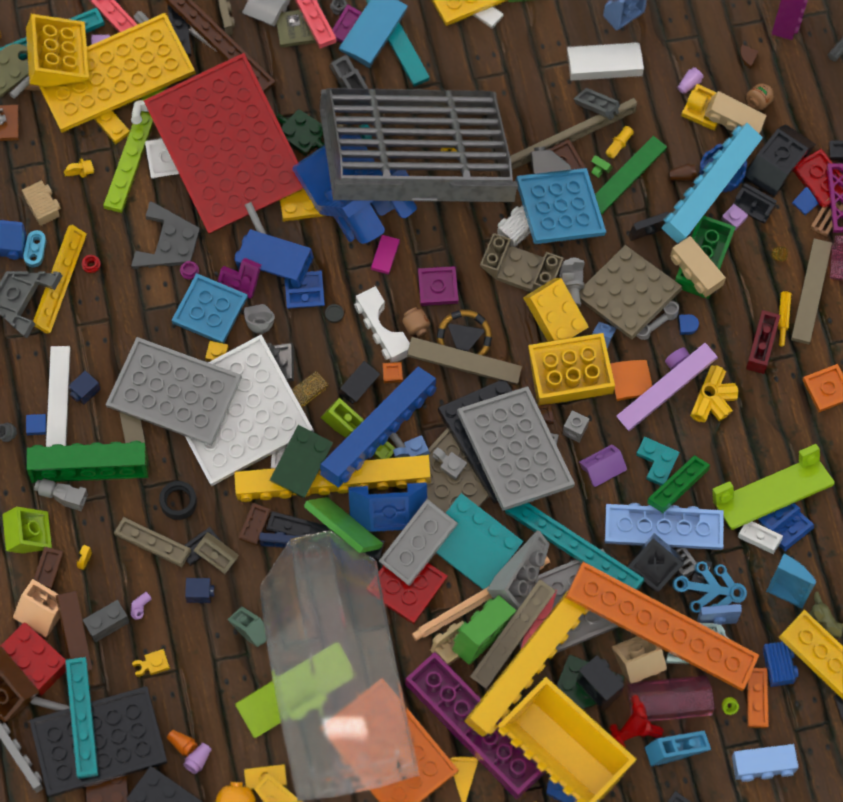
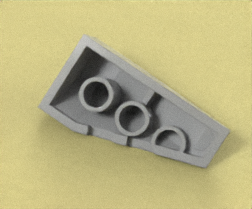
M536 531L496 574L487 589L493 599L498 595L501 596L516 612L539 581L538 573L540 567L544 566L549 543L540 531Z

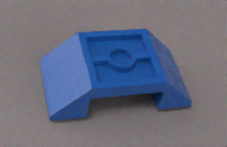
M427 482L408 483L407 492L369 494L368 486L348 487L350 516L370 532L403 530L427 500Z

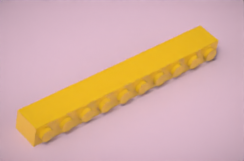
M429 455L365 460L363 466L359 470H355L349 481L343 483L339 488L322 477L319 469L305 497L316 493L319 495H328L330 492L348 493V487L368 486V490L374 488L386 490L388 487L406 488L408 483H431ZM275 468L234 472L237 500L242 502H250L252 499L259 498L261 500H270L272 497L286 499L296 494L269 481Z
M567 592L464 720L480 736L491 735L497 729V721L500 718L503 720L510 712L508 707L512 703L515 705L522 697L520 692L523 688L527 689L533 683L532 677L534 674H539L546 666L544 664L547 658L551 659L557 652L556 646L559 643L562 645L569 637L567 632L570 629L574 630L580 623L578 618L582 614L586 615L589 611L565 598Z

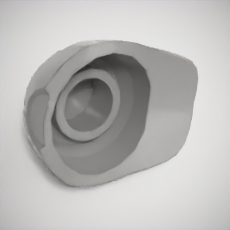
M260 304L244 308L246 324L251 331L263 334L271 329L275 316L266 305Z

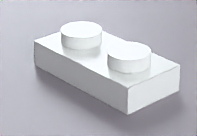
M752 521L742 527L738 538L774 554L783 536Z

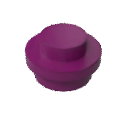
M187 261L181 265L180 273L185 279H194L196 273L199 274V267L196 263Z

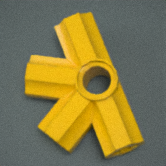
M717 365L710 366L690 414L693 420L706 422L711 411L717 420L721 421L732 413L733 410L726 401L738 399V387L736 383L721 384L726 374L722 367ZM704 391L710 392L712 396H707Z

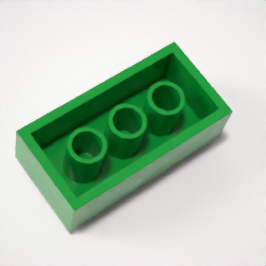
M703 215L696 224L692 234L693 240L719 270L732 240L735 226ZM679 268L675 281L682 286V290L709 299L710 295L705 297L702 293L700 294L695 289L694 283L690 279L688 280L684 276L683 270Z

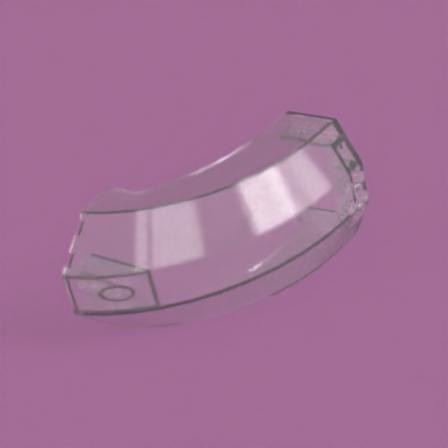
M330 530L291 538L261 583L260 595L271 672L297 800L304 801L338 797L383 787L420 775L377 561L365 553H358Z

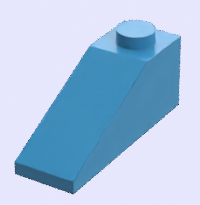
M705 731L658 738L644 747L651 766L666 764L711 750Z

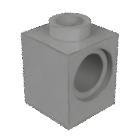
M572 410L563 427L562 435L580 443L588 427L589 418Z

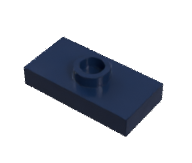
M260 532V545L299 549L300 536L287 535L284 532H275V534Z

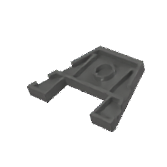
M150 201L146 219L164 224L155 254L135 251L131 265L132 269H139V267L154 268L159 265L177 266L187 261H192L200 228Z
M6 271L0 281V315L21 335L28 338L35 323L30 319L21 317L38 285L55 290L63 275L58 271H53V273H46L45 271H38V273Z

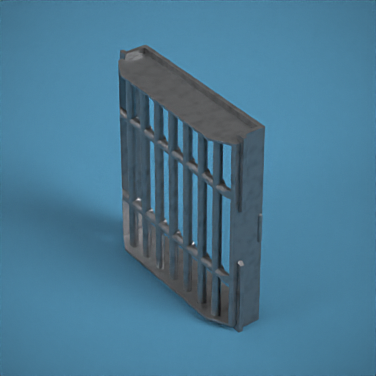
M321 89L320 116L333 200L515 202L518 184L512 178L511 157L499 112L496 92ZM335 113H370L373 117L335 116ZM380 113L447 114L450 118L380 117ZM457 114L487 115V118H458ZM337 124H372L375 128L337 127ZM382 124L450 125L453 129L382 128ZM460 126H490V130L460 129ZM339 135H374L377 139H339ZM384 136H452L455 140L384 139ZM462 137H492L493 141L463 140ZM340 146L376 147L379 151L341 150ZM386 147L455 148L458 152L386 151ZM465 148H495V152H465ZM342 158H378L381 162H342ZM388 158L457 159L460 163L388 162ZM467 159L497 160L498 163H468ZM343 169L380 170L383 172V176L343 175ZM390 170L460 171L463 177L391 176ZM470 171H500L501 177H471Z

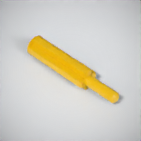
M787 291L780 293L779 315L781 316L778 330H780L779 346L781 347L785 346V335L789 328L792 293Z

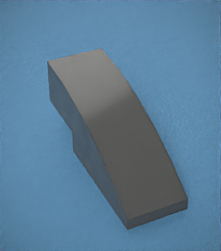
M347 54L329 65L342 88L368 89L359 71L354 68Z

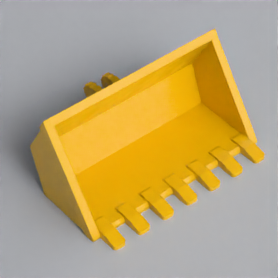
M547 677L497 725L500 734L503 736L508 735L512 739L511 744L516 748L521 747L525 751L524 756L529 760L533 758L538 763L536 767L542 772L546 770L551 775L549 779L555 784L559 782L564 787L562 791L568 796L572 794L577 799L576 802H600L637 760Z

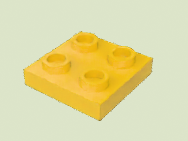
M697 84L690 93L681 116L711 130H715L718 123L712 122L704 115L711 97L717 92Z

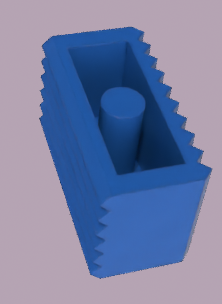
M783 641L765 644L762 651L770 687L794 684L796 677H798V668L796 665L793 666L792 662L794 652Z

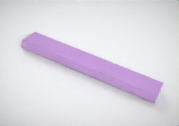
M704 343L620 412L617 418L628 431L632 430L718 359V357Z

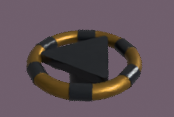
M457 310L442 320L437 331V344L445 346L444 335L447 325L456 349L467 352L485 332L483 347L477 354L486 355L491 347L492 332L483 316L472 310ZM460 317H471L483 329L452 324L450 322Z

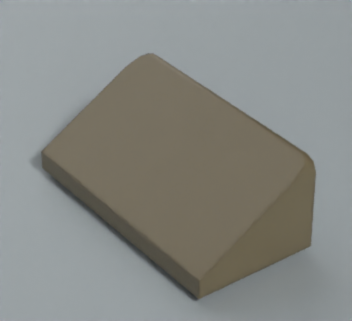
M209 532L205 534L194 549V552L224 574H226L239 556Z

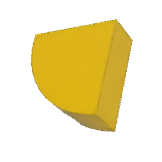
M86 545L82 546L79 553L81 557L77 561V568L83 571L92 555L90 547Z

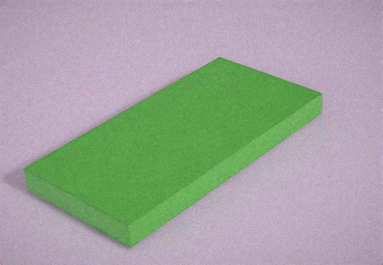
M328 497L307 500L304 504V507L358 553L378 550L382 547L383 543Z

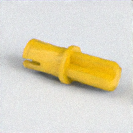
M624 126L619 135L613 138L612 144L605 153L608 158L614 159L619 151L626 147V142L634 134V131L629 126Z

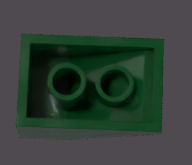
M298 425L269 481L305 498L320 469V464L325 460L333 442Z

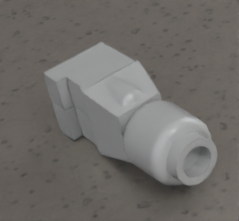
M38 479L34 486V491H38L39 495L47 498L54 497L63 506L82 511L88 496L86 488L80 487L77 489L68 484H60L48 479Z

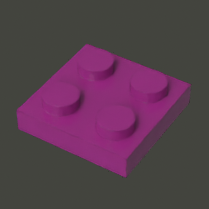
M455 266L418 269L421 306L458 304Z

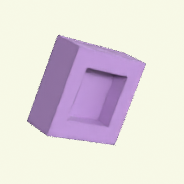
M733 204L722 216L721 220L735 226V230H737L747 219L748 214Z

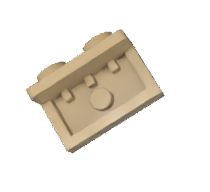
M463 621L458 624H452L443 635L440 633L432 640L433 645L430 651L432 653L435 652L448 666L460 658L452 648L455 643L453 640L459 633L458 629L464 623Z

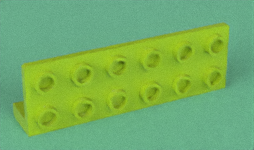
M814 444L799 451V463L735 491L730 481L713 488V503L718 510H724L723 518L730 529L734 530L834 486V480L820 462V449L817 444Z

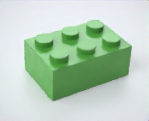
M499 595L494 600L490 598L484 604V609L481 612L477 610L472 615L469 623L464 622L453 640L455 643L452 650L469 665L497 640L516 612Z

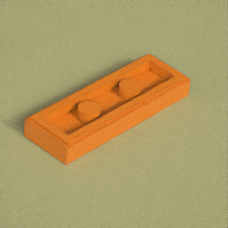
M753 668L747 682L748 728L769 727L767 668Z

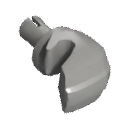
M569 258L562 262L559 269V278H562L577 307H580L579 291L584 289L583 268L585 263L584 260L579 258Z

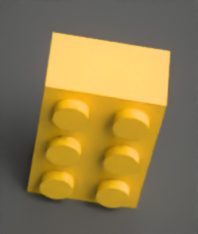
M553 278L523 297L548 342L573 338L589 327L562 278Z

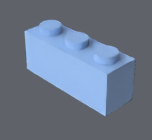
M794 744L734 751L732 755L736 780L741 779L742 782L752 781L755 777L770 779L774 775L779 774L782 777L794 775L798 769Z

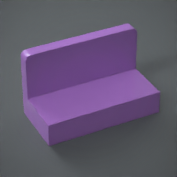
M613 444L579 462L581 468L588 473L594 487L627 470L621 451Z

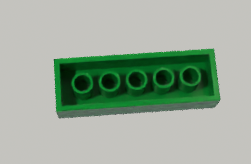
M131 441L130 443L111 442L110 444L95 442L91 443V445L74 443L71 446L54 444L52 447L34 445L27 448V472L32 483H36L38 479L66 482L148 478V453L145 443L141 441Z

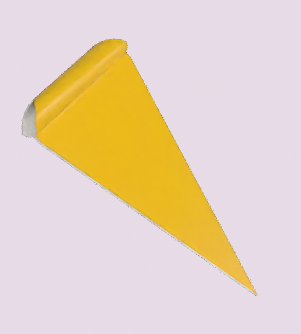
M452 757L450 760L459 770L454 775L461 801L466 802L478 759L475 757Z

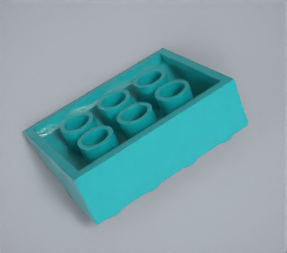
M461 493L446 511V514L459 524L441 545L436 554L484 590L491 584L496 574L506 565L523 541Z

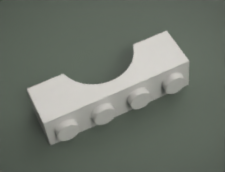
M376 286L357 295L356 303L354 304L358 314L362 313L365 318L363 321L366 328H371L373 339L377 345H381V352L386 360L389 359L391 363L406 358L410 343L404 333L391 332L385 329L379 321V316L385 309V301Z

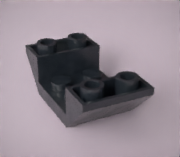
M785 124L776 130L760 150L744 178L772 197H775L785 185L790 173L802 158L809 155L816 144Z

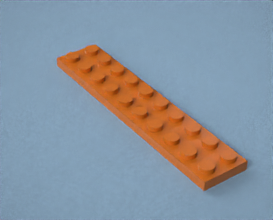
M585 562L581 563L565 596L570 601L740 691L745 689L759 657V654Z

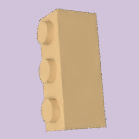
M718 91L711 97L704 116L708 117L712 122L724 125L731 131L738 125L741 127L748 123L760 134L767 115Z
M691 236L672 248L670 255L672 262L675 265H679L683 270L684 276L694 283L695 289L700 294L702 293L707 297L724 285L726 277Z

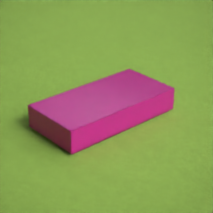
M385 235L381 236L371 270L390 274L400 239Z

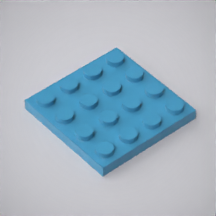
M587 168L516 177L515 181L518 184V191L534 244L598 237L606 234Z

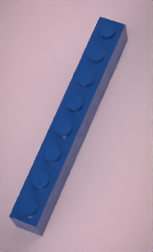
M417 367L320 464V475L338 488L343 483L348 482L352 473L355 470H359L363 466L364 461L368 457L371 458L375 454L376 449L380 445H384L388 437L392 433H396L404 421L410 419L412 413L423 405L425 399L435 393L436 378L420 367Z

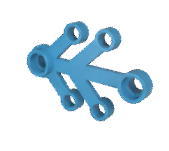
M703 561L695 564V571L701 573L708 584L690 582L685 576H677L672 582L674 590L678 592H684L687 589L708 592L698 601L690 603L689 608L695 613L700 612L703 606L719 594L727 596L719 603L711 604L710 606L729 605L731 602L740 603L747 596L746 588L732 580L724 565H716L713 571L716 576H721L727 587L719 585L708 570L707 563ZM700 564L704 565L703 571L699 570ZM719 567L723 569L722 574H719L717 571ZM679 580L683 583L681 588L677 586ZM735 589L739 591V595L737 597L734 596ZM694 603L699 605L698 610H694Z

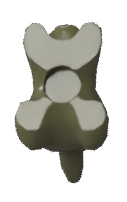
M815 592L814 600L816 604L813 605L809 614L834 638H841L843 623H838L834 619L829 607L822 602L819 592Z

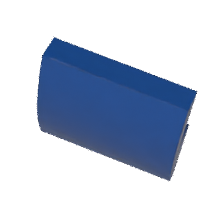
M322 271L307 272L300 289L293 287L290 279L285 278L287 309L325 306Z
M795 503L758 519L761 526L783 536L779 546L784 551L788 550L814 529V524L800 512V508Z

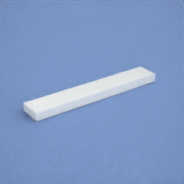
M51 346L46 447H52L54 444L66 446L70 346Z

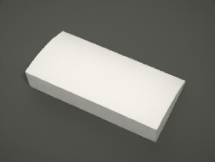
M639 43L567 47L570 81L643 76L644 66Z

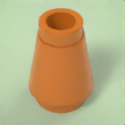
M172 730L167 736V740L182 756H189L197 748L195 739L178 731Z

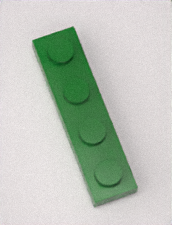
M694 455L648 498L647 503L664 513L709 471L710 464Z

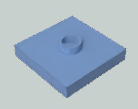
M741 605L702 607L697 617V622L714 623L717 625L737 623L742 612Z

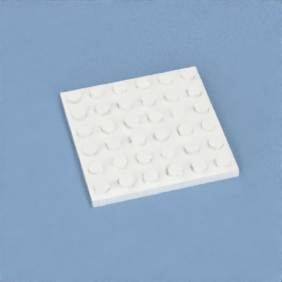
M259 335L208 362L242 376L212 446L186 436L185 438L210 485L213 486L234 475V472H240L285 448L298 425L312 432L314 430L262 335Z

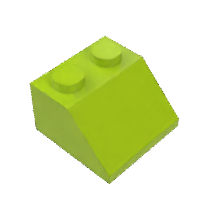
M15 507L2 514L6 551L29 553L43 551L44 547L52 548L47 511Z

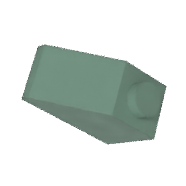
M240 607L227 619L248 642L256 647L265 643L272 634L260 617L244 607Z

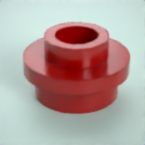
M87 255L82 260V268L87 273H94L101 266L99 258L95 255ZM94 263V266L89 267L88 264Z

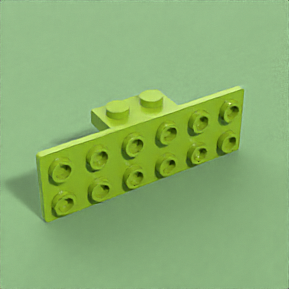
M336 642L235 703V706L252 736L257 738L288 718L298 721L306 717L307 712L310 710L321 708L324 705L323 702L328 700L325 695L352 680L357 674L342 647Z

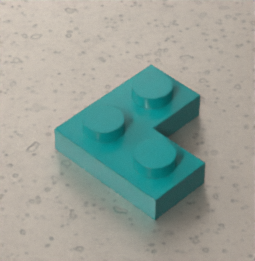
M644 436L636 456L653 463L646 480L662 486L667 481L680 452Z

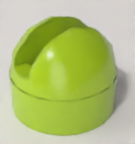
M733 697L725 698L722 701V708L726 714L732 715L738 711L739 705Z

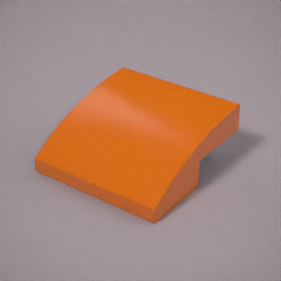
M647 360L610 363L617 401L631 398L637 399L652 387Z

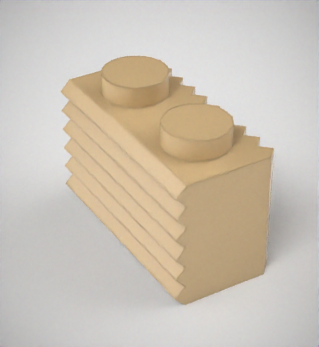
M41 180L22 189L23 197L40 226L60 217L58 210L61 207L56 199L53 200L51 198L52 191L48 184L44 185Z

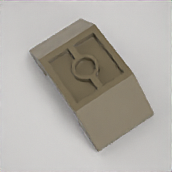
M493 233L480 263V267L496 280L528 292H533L557 277L564 258L546 252L544 257L510 246L511 239Z

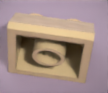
M638 636L611 646L623 675L630 684L640 682L644 678L658 675L660 672L667 670L662 649Z

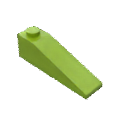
M340 398L321 416L323 421L345 438L364 421ZM387 441L376 449L373 457L376 459H388L396 448Z

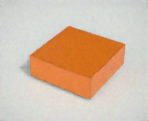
M402 362L383 363L384 383L403 382Z

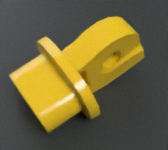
M79 159V163L68 165L64 170L65 176L80 174L83 178L86 177V174L94 173L91 160L84 161L83 159Z

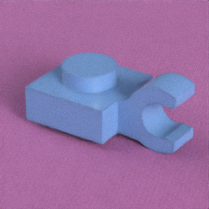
M422 435L404 442L405 448L399 447L393 450L395 458L430 454Z

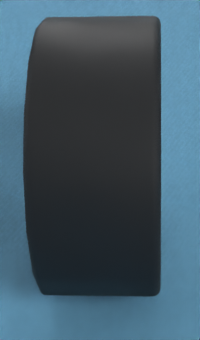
M170 482L163 487L160 493L159 502L162 512L173 520L188 518L197 507L195 491L186 482ZM177 490L186 492L190 498L189 505L180 511L172 510L167 505L168 495Z

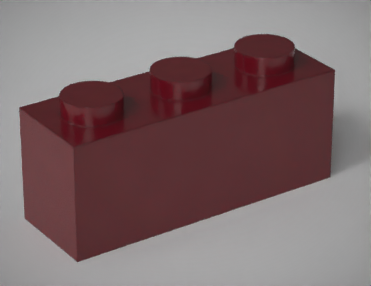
M762 310L748 358L747 370L761 374L765 373L781 315Z

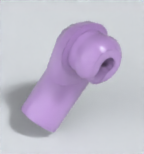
M147 592L131 603V616L136 620L143 617L144 605L152 600Z

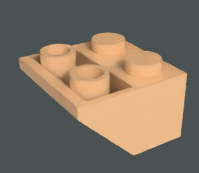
M32 579L20 597L13 619L22 624L24 622L27 623L35 632L47 638L60 619L56 595L59 594Z

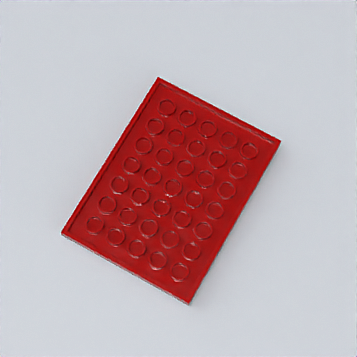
M245 53L143 100L208 234L248 216L249 213L245 207L247 203L252 202L257 212L304 189L293 171V166L298 161Z

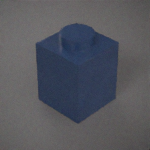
M86 370L69 385L70 396L76 402L80 401L83 405L101 390L99 382Z
M186 578V602L210 603L211 597H214L215 586L211 585L210 578Z

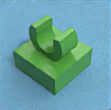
M596 155L591 161L595 165L591 173L598 178L603 171L609 174L613 168L611 164Z

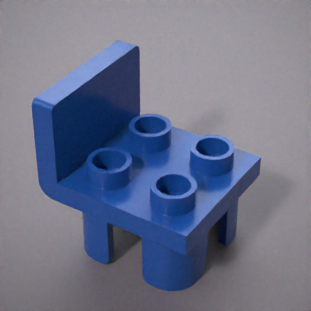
M339 135V139H361L360 135ZM325 145L293 166L295 175L317 211L321 215L334 216L349 242L355 239V235L359 243L364 244L384 233L385 229L376 213L383 216L395 209L399 217L406 218L417 209L414 201L333 200ZM340 146L341 150H368L367 147ZM342 158V162H375L373 158ZM343 169V175L383 176V172L380 170ZM390 170L391 176H409L406 170Z

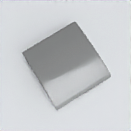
M248 0L242 13L275 27L281 12L286 11L290 0Z

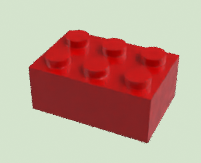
M25 622L1 645L39 690L41 696L67 671L66 659Z

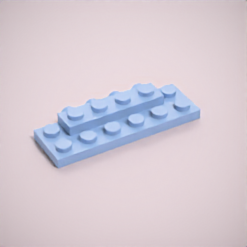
M631 503L629 505L606 504L605 544L643 546L655 533L670 547L722 550L724 510L699 509L695 506L680 508L679 506L671 505L662 513L651 505L641 506L638 503Z

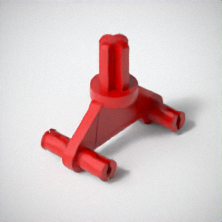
M633 695L630 698L634 713L623 728L619 731L616 724H612L609 727L611 736L624 748H626L623 742L637 736L645 737L647 735L661 738L664 731L662 727L653 725L647 720L646 707L643 702H640L638 695Z

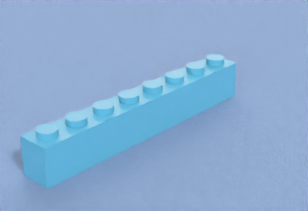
M748 123L741 127L738 125L732 131L733 136L729 137L722 144L724 148L718 150L712 157L714 161L712 163L709 162L704 167L703 175L700 174L693 183L695 185L693 188L690 187L684 193L685 198L676 203L674 206L676 210L665 217V224L662 226V229L675 242L679 243L690 234L763 137Z

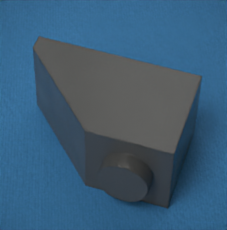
M536 147L534 151L530 152L533 174L571 170V166L550 149L546 150L545 147Z

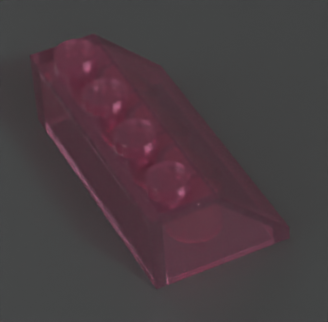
M707 675L627 683L629 700L633 695L639 696L640 702H643L646 707L647 720L649 721L712 715L715 710L712 688ZM630 700L631 715H632V714L634 713V712H633V709H632L633 704H632V701Z

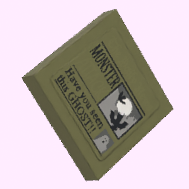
M300 10L281 12L276 23L280 48L316 43Z

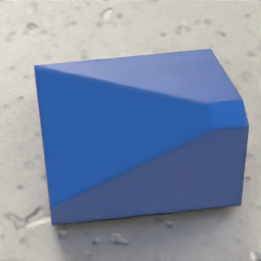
M806 187L792 204L804 215H807L818 205V202L809 188Z

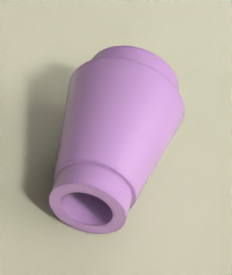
M693 67L687 71L677 88L682 94H686L696 87L697 84H700L704 76L698 69Z
M201 743L200 746L185 758L184 767L189 772L197 774L198 771L202 770L211 752V748L205 743Z

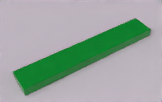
M652 136L595 194L601 216L667 150L666 145Z

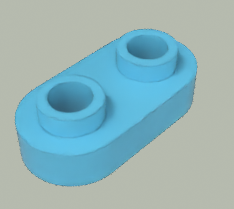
M32 231L27 236L23 257L26 265L29 267H38L43 262L46 237L41 231ZM33 257L37 258L35 261L31 260Z

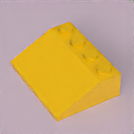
M31 14L26 26L29 83L49 87L88 80L89 70L85 22Z
M603 333L528 345L538 405L613 394L615 383Z

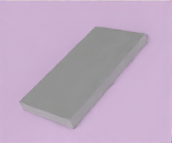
M427 499L380 558L379 562L410 586L459 523Z

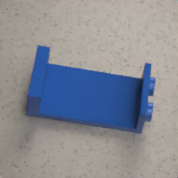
M250 229L248 234L243 237L242 247L240 251L236 252L234 260L238 270H240L242 260L247 258L261 264V271L290 279L292 286L300 289L314 255L309 247Z

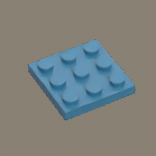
M196 273L171 320L172 324L224 344L248 295Z

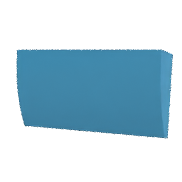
M370 0L339 47V50L370 68L403 18L408 6L398 0Z
M784 554L766 592L803 608L816 580L804 566Z

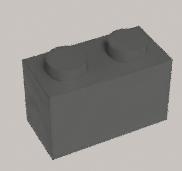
M116 600L83 619V622L96 643L128 624L129 620L119 601Z

